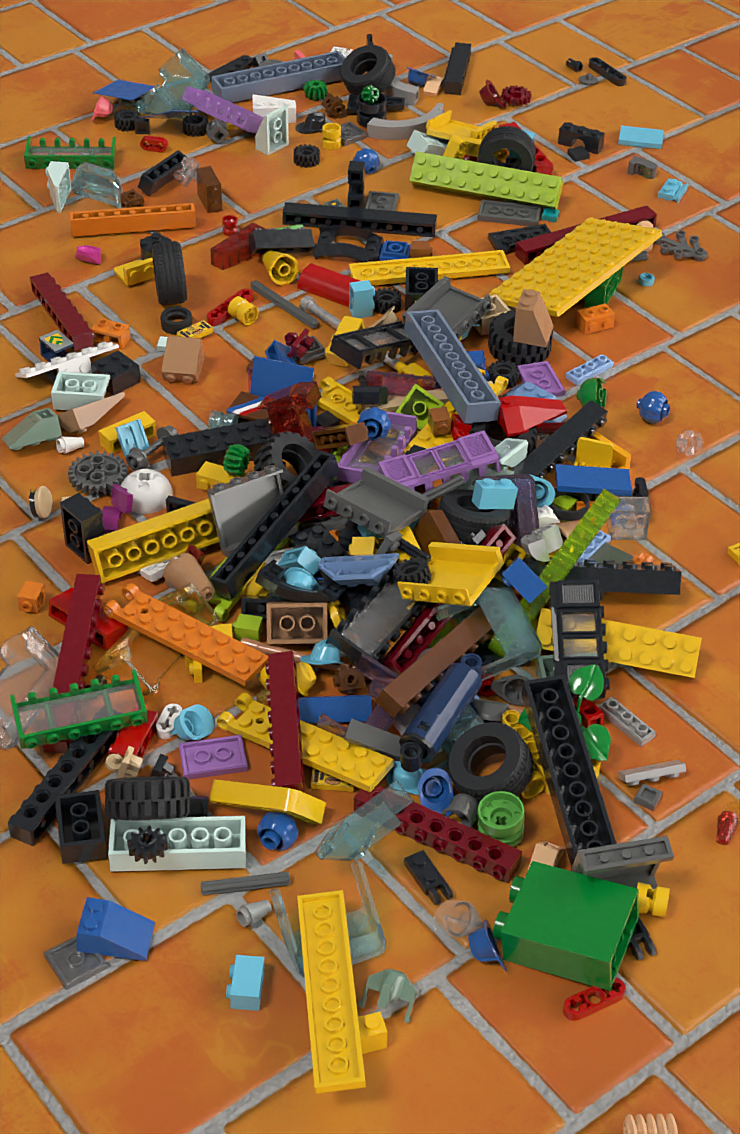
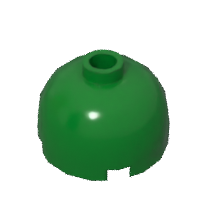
M589 378L581 384L576 396L582 407L590 400L605 407L607 391L602 385L605 384L603 378Z

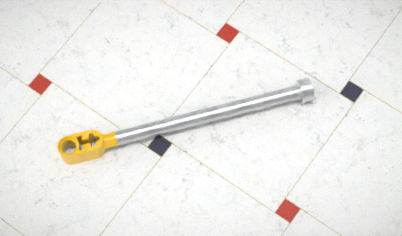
M307 295L301 299L299 304L301 310L307 314L313 313L336 330L338 329V324L341 320L318 306L314 298ZM360 345V346L363 347L364 349H365V348H368V347L365 346V345ZM388 352L386 353L383 362L398 371L399 379L410 388L415 383L421 388H425L432 383L430 373L416 363L406 365L397 358L392 360L388 357Z

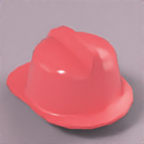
M100 95V99L95 107L92 122H94L96 117L106 118L112 113L113 105L109 99Z

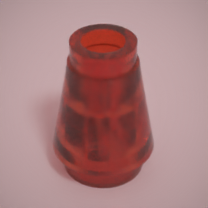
M723 811L717 817V843L721 845L729 844L739 825L738 816L735 813Z

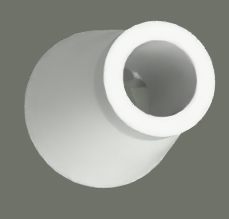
M61 436L60 439L56 440V447L59 453L66 454L83 448L84 440L82 437Z

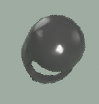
M457 794L451 799L450 805L442 810L441 814L446 816L445 813L453 811L454 814L462 819V824L472 828L478 818L479 803L469 794Z

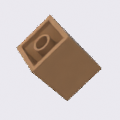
M523 289L516 307L513 342L547 347L554 325L541 293L531 289Z
M167 337L161 370L163 380L168 382L181 381L188 384L198 382L205 359L201 339Z

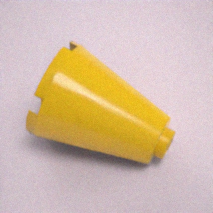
M267 251L263 255L265 268L270 279L275 284H290L296 279L299 273L298 261L292 255L275 251Z

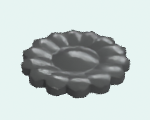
M587 73L580 76L579 81L583 84L593 85L598 82V78Z

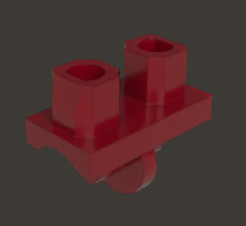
M305 328L299 336L297 333L292 332L285 335L286 345L291 346V350L287 354L289 358L296 355L302 359L307 349L312 347L315 340L308 336V329Z

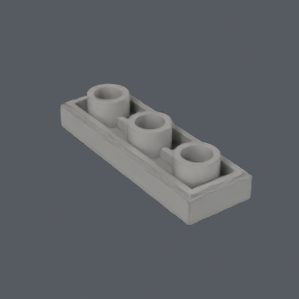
M613 697L597 706L604 713V717L640 747L656 737V731Z
M679 760L618 771V778L626 782L627 785H637L640 780L657 781L660 776L665 775L669 778L678 777L679 773L686 771V765Z

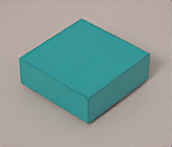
M544 208L541 220L557 222L560 210Z

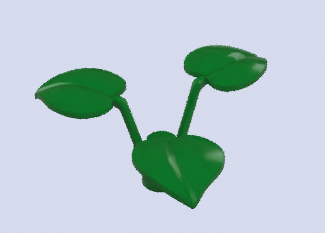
M595 664L575 670L569 678L570 690L572 693L580 695L575 709L580 726L582 721L579 711L583 697L589 701H594L599 698L604 688L603 674ZM524 709L518 721L532 732L526 709ZM591 724L587 729L581 726L590 758L598 761H607L611 744L608 730L599 724Z

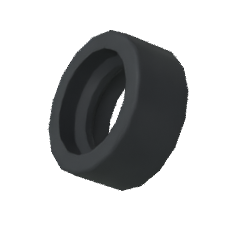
M174 306L165 309L161 313V327L166 333L177 335L178 331L192 325V314L187 308ZM181 319L182 321L172 322L171 320Z

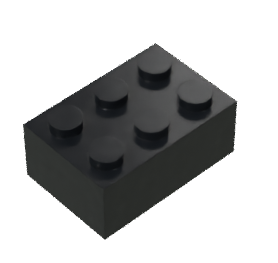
M406 267L405 311L438 282V268Z
M77 493L60 502L65 546L85 563L89 564L92 562L87 541L104 535L103 513L88 498Z
M93 790L55 796L62 864L107 858L100 791Z

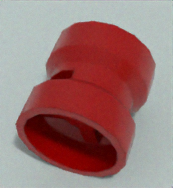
M226 215L222 218V224L224 225L222 230L225 236H235L238 234V227L236 226L238 219L236 216Z

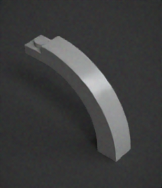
M389 54L393 62V54ZM394 78L389 88L383 93L388 97L405 98V104L415 106L419 97V87L403 83Z
M438 103L427 114L409 120L393 121L372 118L367 124L368 137L384 140L410 139L414 130L427 133V121L444 113V104Z

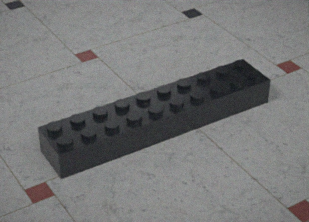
M564 674L523 681L521 695L572 868L578 850L617 843Z

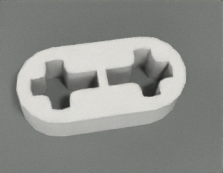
M169 704L162 711L156 723V733L159 738L169 739L174 736L172 735L174 720L182 711L180 705Z

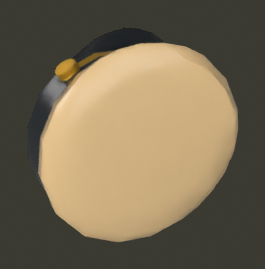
M41 486L37 490H30L29 505L31 513L35 518L46 519L51 512L53 500L50 490L45 486Z

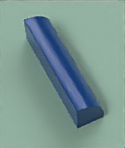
M371 695L299 697L300 720L306 723L350 722L351 718L360 722L372 721Z

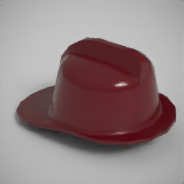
M487 79L486 85L479 91L483 102L487 105L498 103L503 108H506V104L502 101L495 86Z

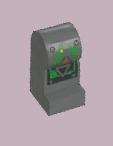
M634 156L629 161L627 174H637L647 179H654L656 177V163L638 156Z

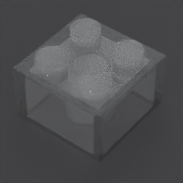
M611 497L607 520L608 535L611 536V540L647 539L651 514L648 497Z

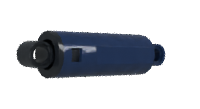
M468 653L462 657L461 663H453L449 666L399 740L401 747L400 764L403 770L415 772L421 768L422 763H429L433 760L482 685V660L477 654Z

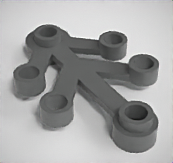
M683 230L676 232V238L679 242L667 238L663 232L662 236L653 242L656 245H661L660 252H674L673 256L677 259L693 257L695 261L701 262L705 260L708 254L705 249L700 248L698 236H690L689 243L693 245V248L689 247L685 239L686 232Z

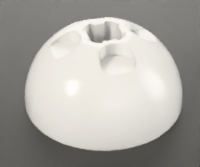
M152 469L134 471L121 484L122 487L127 489L128 493L133 494L132 512L137 514L159 512L166 508V498L168 495L173 496V489L168 479L160 472Z

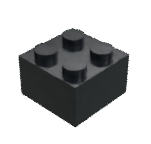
M119 350L91 364L92 374L110 375L106 391L113 396L141 382L139 365Z

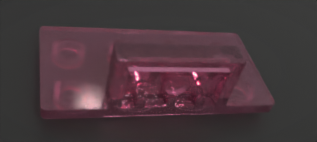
M378 370L367 371L366 374L368 386H388V395L407 396L415 383L426 391L436 389V378L429 375L416 376L414 374H398L396 372L386 373Z

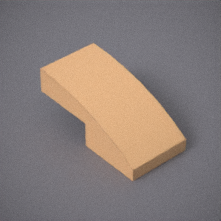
M430 76L424 87L423 95L437 97L439 90L442 88L444 77Z

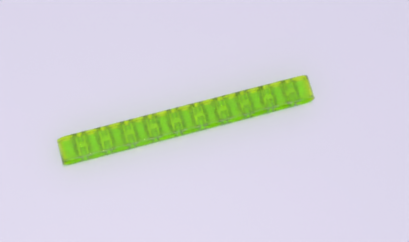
M603 489L539 575V578L547 588L531 603L524 597L493 637L488 645V649L503 659L509 655L537 617L541 608L550 599L549 583L564 580L621 501L619 497Z

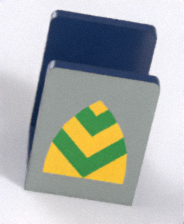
M59 330L39 337L41 356L48 362H51L50 359L55 357H66L67 352L65 349L73 346V342Z

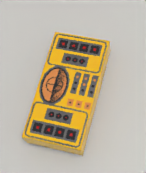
M202 320L178 331L177 337L200 339L213 333L214 329L206 321Z
M313 768L311 789L354 792V785Z

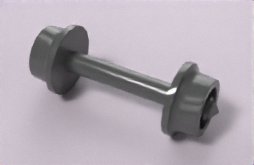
M170 425L161 427L157 430L158 440L142 451L137 447L130 449L129 454L126 456V462L129 467L135 471L147 468L149 465L147 456L162 446V438L179 435L177 430Z

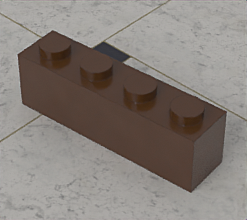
M364 422L332 426L312 432L317 450L350 446L369 440L368 429Z

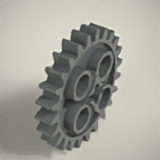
M97 451L94 455L92 452H89V456L82 454L83 458L77 457V462L72 461V466H69L68 471L69 483H72L73 488L76 487L77 491L82 490L83 494L87 491L90 495L96 492L97 496H99L100 492H103L105 495L108 490L112 492V485L117 484L120 486L128 475L124 459H119V455L113 457V453L106 455V451L102 454Z

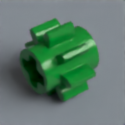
M372 85L363 88L361 93L362 99L368 101V104L378 101V89L373 88Z

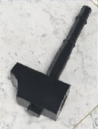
M360 374L358 376L359 386H352V404H387L388 386H368L365 375Z

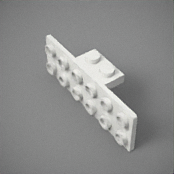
M101 342L96 344L97 347L81 349L82 352H70L66 354V357L60 358L59 356L50 359L51 362H40L32 368L19 369L20 372L15 375L20 378H29L56 369L57 373L92 374L89 357L119 348V345L112 342Z

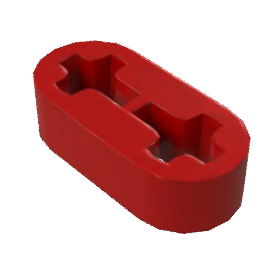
M148 135L144 136L140 142L142 149L153 152H165L169 145L168 141L163 137Z

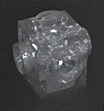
M694 430L683 431V434L678 435L676 439V448L679 449V453H684V456H695V453L701 451L703 447L701 433H694Z

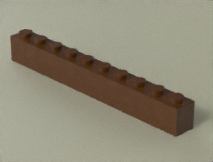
M495 593L385 687L375 702L393 719L399 713L404 715L411 707V703L415 705L422 698L423 692L425 694L429 693L434 687L433 683L438 684L450 665L457 662L461 663L464 655L474 653L479 647L478 644L483 645L490 637L489 634L493 636L499 630V625L503 627L510 620L508 615L513 609Z

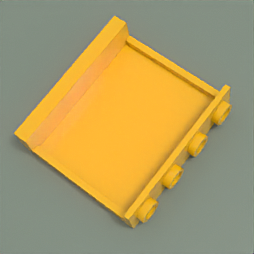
M449 110L427 121L426 134L450 140L454 135L482 140L489 131L496 128L497 121L492 120L482 126H476L452 120V110Z
M431 542L428 546L431 554V560L428 564L431 572L429 583L421 584L398 581L397 584L404 600L471 606L504 565L500 547Z

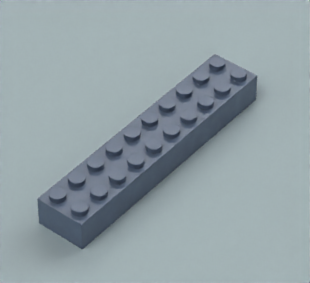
M340 51L212 76V92L227 101L242 102L246 99H253L252 94L269 96L270 94H280L299 88L304 89L307 81L322 80L325 83L342 81L340 71L345 57Z
M437 309L407 312L404 330L462 421L471 424L474 422L498 420L500 400L440 311Z

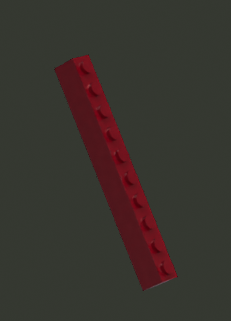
M646 205L600 218V220L605 219L606 221H617L618 223H629L630 225H637L641 221H648L655 227L657 214ZM579 225L516 242L515 256L524 265L529 264L534 258L540 256L546 249L552 247L555 242L560 241Z
M505 524L492 527L478 546L500 547L501 554L503 555L516 537ZM429 602L380 661L379 665L388 675L396 677L401 675L415 663L420 654L428 647L461 605Z
M76 574L52 687L57 688L58 694L70 692L69 686L73 683L78 684L79 690L85 689L84 677H87L89 672L87 662L92 657V648L90 647L91 643L95 642L94 627L98 626L97 611H101L102 606L100 596L104 595L105 584L101 583L100 575ZM82 700L50 706L55 728L78 723L77 712L81 711ZM45 720L44 730H49L47 720ZM75 739L62 740L55 744H43V751L45 753L65 754Z

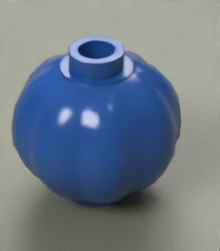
M367 148L356 152L352 160L365 162V174H372L380 164V159L375 150Z
M650 391L637 401L636 408L639 409L640 416L645 422L656 424L661 422L663 418L668 417L670 404H668L666 396L661 392Z
M377 407L363 410L357 423H365L368 429V438L371 441L385 438L391 428V420L388 414Z
M270 811L262 817L257 826L260 841L269 850L276 849L282 840L283 843L276 850L284 851L289 849L298 837V828L292 816L285 813Z

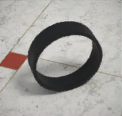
M557 488L554 489V498L568 495L577 497L585 503V507L577 511H564L551 503L548 507L553 510L558 519L575 521L583 518L588 513L589 496L587 493L557 491Z

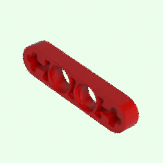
M242 289L207 313V323L211 326H218L231 317L228 313L230 302L235 297H242L251 303L253 301V291Z

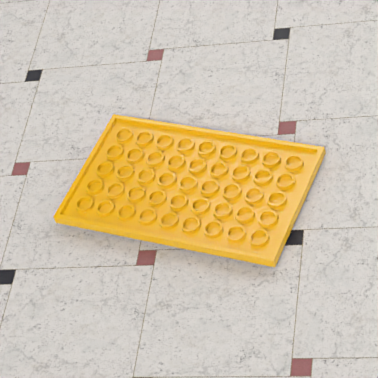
M588 218L572 232L566 234L560 241L555 242L552 247L546 249L540 256L534 258L532 262L525 265L519 272L514 273L511 278L505 280L499 287L493 289L489 295L497 294L507 306L516 308L523 289H531L541 293L549 315L559 317L662 236V231L653 227L648 228L641 225L636 226L629 223L624 224L617 221L612 222L605 219Z

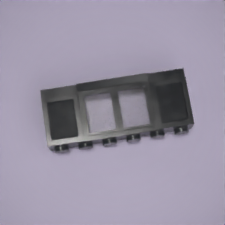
M558 580V582H550L549 596L554 676L565 674L569 687V678L575 670L595 664L600 668L604 678V688L599 698H605L606 690H610V679L606 678L605 673L608 672V659H604V654H607V642L603 641L606 627L605 624L601 623V618H604V606H600V601H603V589H599V580ZM570 690L572 698H579L580 695H576Z

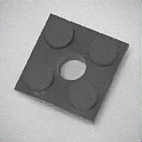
M310 336L315 341L312 347L307 349L302 359L294 355L300 364H307L309 361L321 360L326 357L325 349L316 337Z

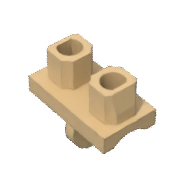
M128 746L124 759L119 754H111L106 758V767L112 772H118L116 779L137 776L143 758L133 755V747Z

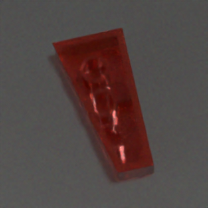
M252 222L210 249L211 265L225 270L240 264L241 260L248 261L252 259V256L256 254H251L248 235L256 228L268 229Z

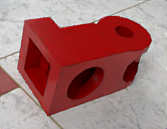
M578 698L572 699V700H573V703H574V706H575V709H576V705H577ZM583 698L579 711L581 724L586 729L591 724L603 726L604 713L592 701Z

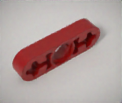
M615 978L612 986L614 990L612 991L592 986L568 997L564 1002V1016L571 1021H578L621 1001L626 989L624 982L619 978ZM596 995L601 1001L599 1003H591L588 997ZM570 1006H573V1008L579 1007L578 1011L575 1009L570 1010Z

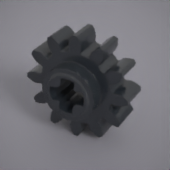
M148 826L147 830L143 831L139 827L138 834L131 832V839L127 840L129 856H134L135 862L143 859L144 864H147L148 860L152 859L156 863L157 856L165 857L164 851L168 850L166 834H160V828L152 831L151 826Z

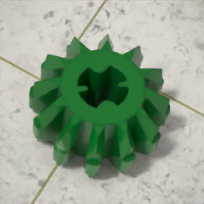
M322 80L307 81L304 87L305 97L314 101L324 99L327 96L326 83Z
M239 444L229 446L223 462L224 470L234 476H240L245 473L250 459V451L247 447Z

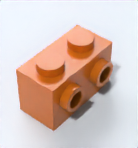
M607 304L577 310L576 325L584 334L614 328L615 313Z
M99 318L91 328L94 331L95 339H93V343L95 344L105 341L106 343L112 342L119 345L117 349L122 350L131 339L130 325Z

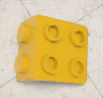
M151 257L143 261L139 259L114 268V273L127 286L155 277L153 258Z
M579 437L576 459L573 466L611 468L614 445L609 442Z

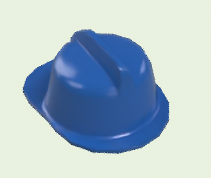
M407 67L409 69L408 82L414 86H422L428 76L431 75Z
M440 768L428 769L421 775L418 781L421 805L441 814L442 810L450 805V801L454 797L450 776L445 770ZM448 811L447 813H445L446 817H448L452 813V811Z
M485 919L484 926L471 933L468 937L471 953L481 962L499 961L503 969L507 971L498 950L496 939L493 937L492 927L489 921Z

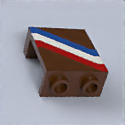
M243 391L239 393L226 411L227 425H234L239 418L251 421L266 418L271 429L276 419H279L281 415L279 401Z

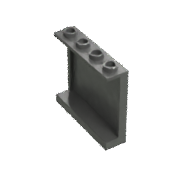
M444 276L406 310L402 317L405 324L407 312L438 309L459 339L492 308L491 298L487 294L481 299L451 286L450 278Z
M269 465L264 467L262 471L249 472L245 477L232 478L228 483H218L213 485V488L207 490L223 555L229 557L284 493L279 473L283 472V469L275 467V465ZM293 526L284 538L297 533L296 526Z
M366 467L362 470L361 479L342 491L335 493L328 489L326 491L324 507L385 538L387 535L395 531L399 532L421 518L427 511L429 498Z
M668 836L578 850L570 871L636 889L638 882L650 884L655 889L657 883L654 875L660 863L672 861L674 854Z

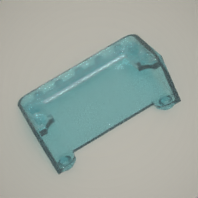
M182 48L159 69L160 77L165 80L160 88L158 84L154 86L134 106L140 113L150 115L172 110L191 111L194 106L182 100L186 86L205 90L210 82V77ZM187 115L179 116V117H175V118H177V119H183V118L186 117Z

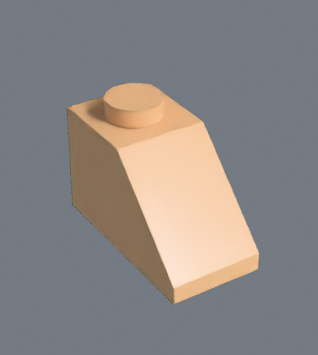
M547 841L536 843L530 865L532 861L557 867L565 848Z

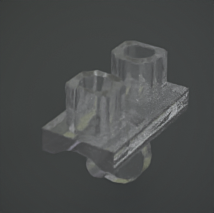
M190 156L189 158H183V168L181 171L178 169L174 173L176 180L186 187L193 177L197 179L196 168H199L201 165Z

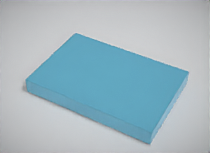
M621 126L618 144L661 149L664 130Z

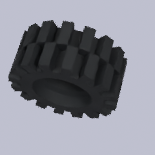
M134 109L116 111L114 113L115 128L121 131L126 130V132H129V130L133 131L135 129L134 121L140 118V113Z
M190 114V116L187 115L186 118H183L184 134L192 135V137L207 134L208 118L205 115Z
M304 144V146L299 145V147L296 146L294 148V164L297 166H304V168L309 166L311 168L319 164L320 149L315 145L311 146L309 144L307 146Z
M383 287V290L380 288L378 291L375 290V296H373L375 309L373 310L375 312L383 314L393 306H395L393 312L397 313L400 310L401 294L399 291H396V289L391 290L389 287L388 289Z
M501 360V362L496 361L489 366L490 380L488 381H492L494 384L496 378L502 376L508 379L506 389L517 385L519 368L515 363L512 362L510 364V361L504 362V360Z
M411 557L408 561L404 559L403 563L399 562L398 566L395 565L393 575L396 584L398 581L428 584V581L431 580V572L424 558L416 557L414 559Z

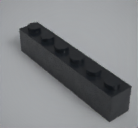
M455 42V46L452 47L442 88H445L444 94L461 95L471 57V44Z

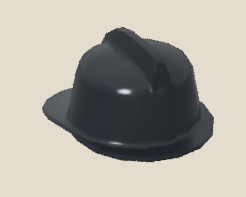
M314 112L308 114L304 122L296 125V131L305 134L322 131L323 125L327 123L325 113Z

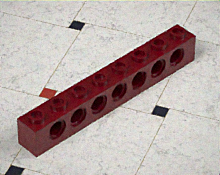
M379 785L371 792L360 789L354 797V812L360 816L367 817L379 825H384L399 834L414 839L418 843L433 848L437 852H442L456 861L463 862L478 871L485 872L497 880L509 883L521 864V850Z

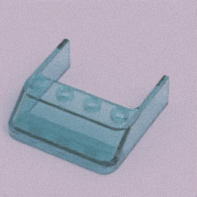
M487 587L471 606L443 604L437 607V619L439 621L478 604L480 605L505 653L504 658L482 667L481 680L533 660L541 654L542 644L515 593L510 588Z
M396 780L332 827L326 833L314 853L320 860L351 861L353 859L355 862L366 854L365 851L370 846L401 825L395 814L411 804L413 800L398 780Z
M362 862L351 863L361 896L362 906L358 910L346 913L352 965L378 956L386 949V939ZM271 889L269 892L286 948L297 972L305 978L300 930L292 932L280 889Z

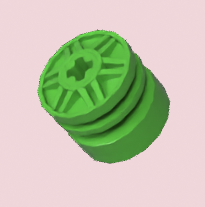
M505 791L492 792L486 795L478 806V831L512 847H516L524 836V806L521 800L514 794Z

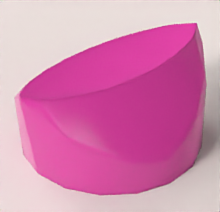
M78 246L75 258L89 263L101 264V250L95 246Z

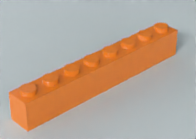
M194 203L70 212L72 237L196 227Z

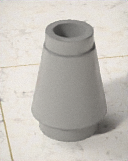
M268 900L241 905L240 909L236 911L238 922L243 927H251L270 913L272 907Z

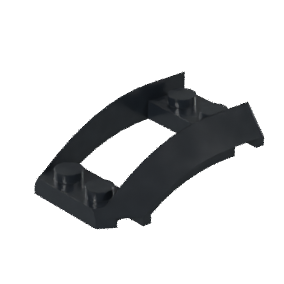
M346 225L319 228V239L317 244H314L315 259L326 255L327 258L346 257L364 263L370 259L374 261L380 258L384 242L382 236L358 227ZM336 236H355L364 238L367 242L365 248L353 244L335 242Z
M274 559L259 571L255 580L257 584L280 597L306 603H335L346 590L343 585H339L331 578L328 580L315 579L321 586L318 590L304 589L288 584L285 581L284 573L289 568H282L276 564L277 561Z

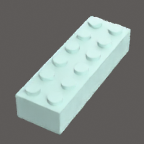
M245 816L182 817L161 820L111 819L108 852L110 871L246 868ZM148 826H151L152 831L160 828V834H166L168 850L164 851L165 857L157 856L156 863L152 859L148 860L147 864H144L143 859L135 862V857L129 856L127 840L131 839V832L138 834L139 827L143 831L147 830Z

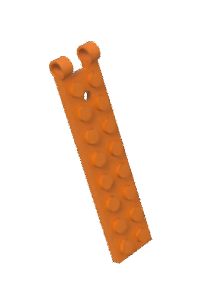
M128 583L121 590L123 597L131 601L123 609L114 600H109L102 607L107 617L113 618L244 686L265 667V663H268V655L139 591V588L133 583Z

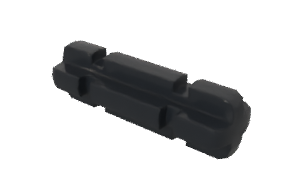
M404 539L399 540L400 546L398 549L414 559L416 557L424 558L429 564L431 560L430 555Z

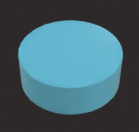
M650 273L639 275L638 282L640 285L649 287L654 284V275Z

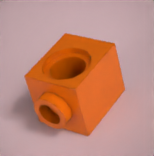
M25 581L17 596L20 611L39 613L46 599L44 584Z

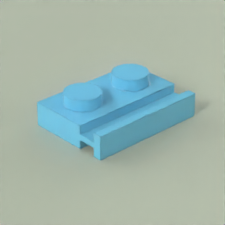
M668 178L658 192V198L669 201L676 200L678 203L688 190L689 184L686 183L685 185L681 181Z
M140 419L115 427L125 459L133 447H137L142 451L149 447Z

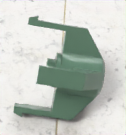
M390 968L369 975L362 1000L359 1001V1007L363 1008L365 1006L369 990L373 989L380 992L377 1007L386 1009L388 1001L394 1002L398 998L409 1001L404 1022L408 1023L412 1019L410 1015L417 990L407 975Z

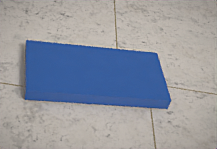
M558 464L555 466L557 491L631 496L632 494L629 469Z

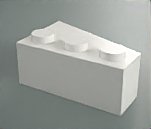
M252 94L253 113L264 117L266 114L287 105L288 123H296V102L294 100Z

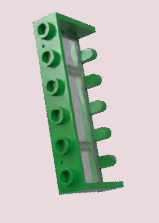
M31 136L27 137L24 153L26 169H46L51 161L69 163V169H114L117 151L116 137L112 139V147H105L103 138L98 140L99 147H90L89 138L84 139V147H76L74 138L69 139V147L61 146L59 138H55V146H46L45 138H40V146H32Z
M136 669L131 670L132 679L120 681L119 675L116 674L111 676L110 684L100 685L98 679H93L90 681L91 688L79 690L78 684L73 683L69 686L70 692L58 694L57 688H50L48 690V697L38 699L35 692H30L27 694L28 701L16 703L15 696L10 695L21 749H32L43 744H55L62 740H74L85 735H97L108 730L115 731L122 727L139 726L146 723L147 709Z

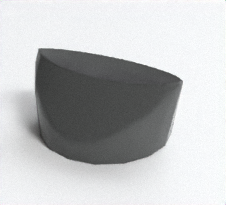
M473 699L474 716L488 721H502L503 713L510 706V704Z

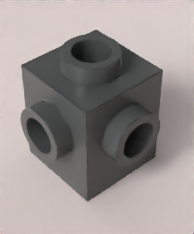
M215 118L206 127L207 136L219 145L229 135L227 125L222 120L219 121Z

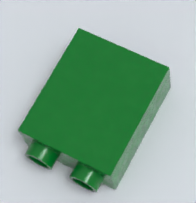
M532 861L525 878L516 876L512 882L509 902L513 903L510 912L500 911L495 920L493 937L502 942L503 960L611 991L639 919V889Z

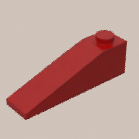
M514 395L498 398L501 402L498 422L507 437L525 434L529 432V428L539 427L542 425V422L546 420L552 421L567 413V409L562 401L557 399Z

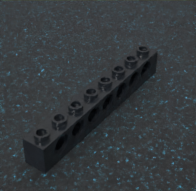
M105 706L93 716L92 720L107 717ZM113 710L114 715L122 714L120 712ZM108 730L97 735H85L73 741L65 754L59 757L56 765L46 773L42 782L35 786L33 793L28 799L22 802L19 810L9 818L10 837L33 846L57 816L55 796L76 793L108 753L110 745L115 743L119 730Z

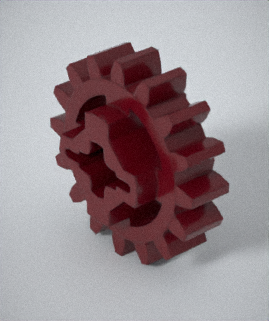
M510 85V87L506 86L505 89L503 88L501 98L502 101L510 105L523 106V104L527 105V103H530L532 94L531 91H527L528 89H524L523 86Z

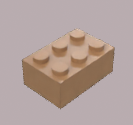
M287 601L268 602L266 604L267 644L317 643L328 638V602L306 603Z

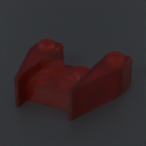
M299 382L270 393L258 405V409H267L274 428L273 435L280 432H291V434L295 432L300 434L301 437L305 436L308 438L310 443H314L312 432L328 428L312 427L306 410L313 409L322 397L317 382ZM332 448L318 450L329 453Z

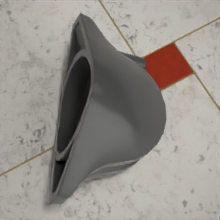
M521 675L501 677L499 680L492 682L491 689L510 704L524 705L521 695L523 681L530 679Z

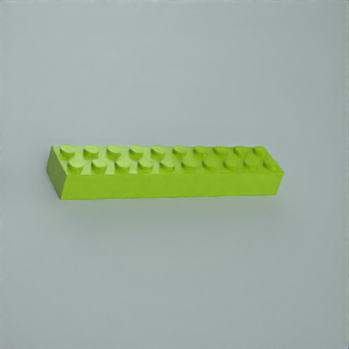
M417 151L415 152L409 179L412 185L552 209L558 208L564 182L562 177Z

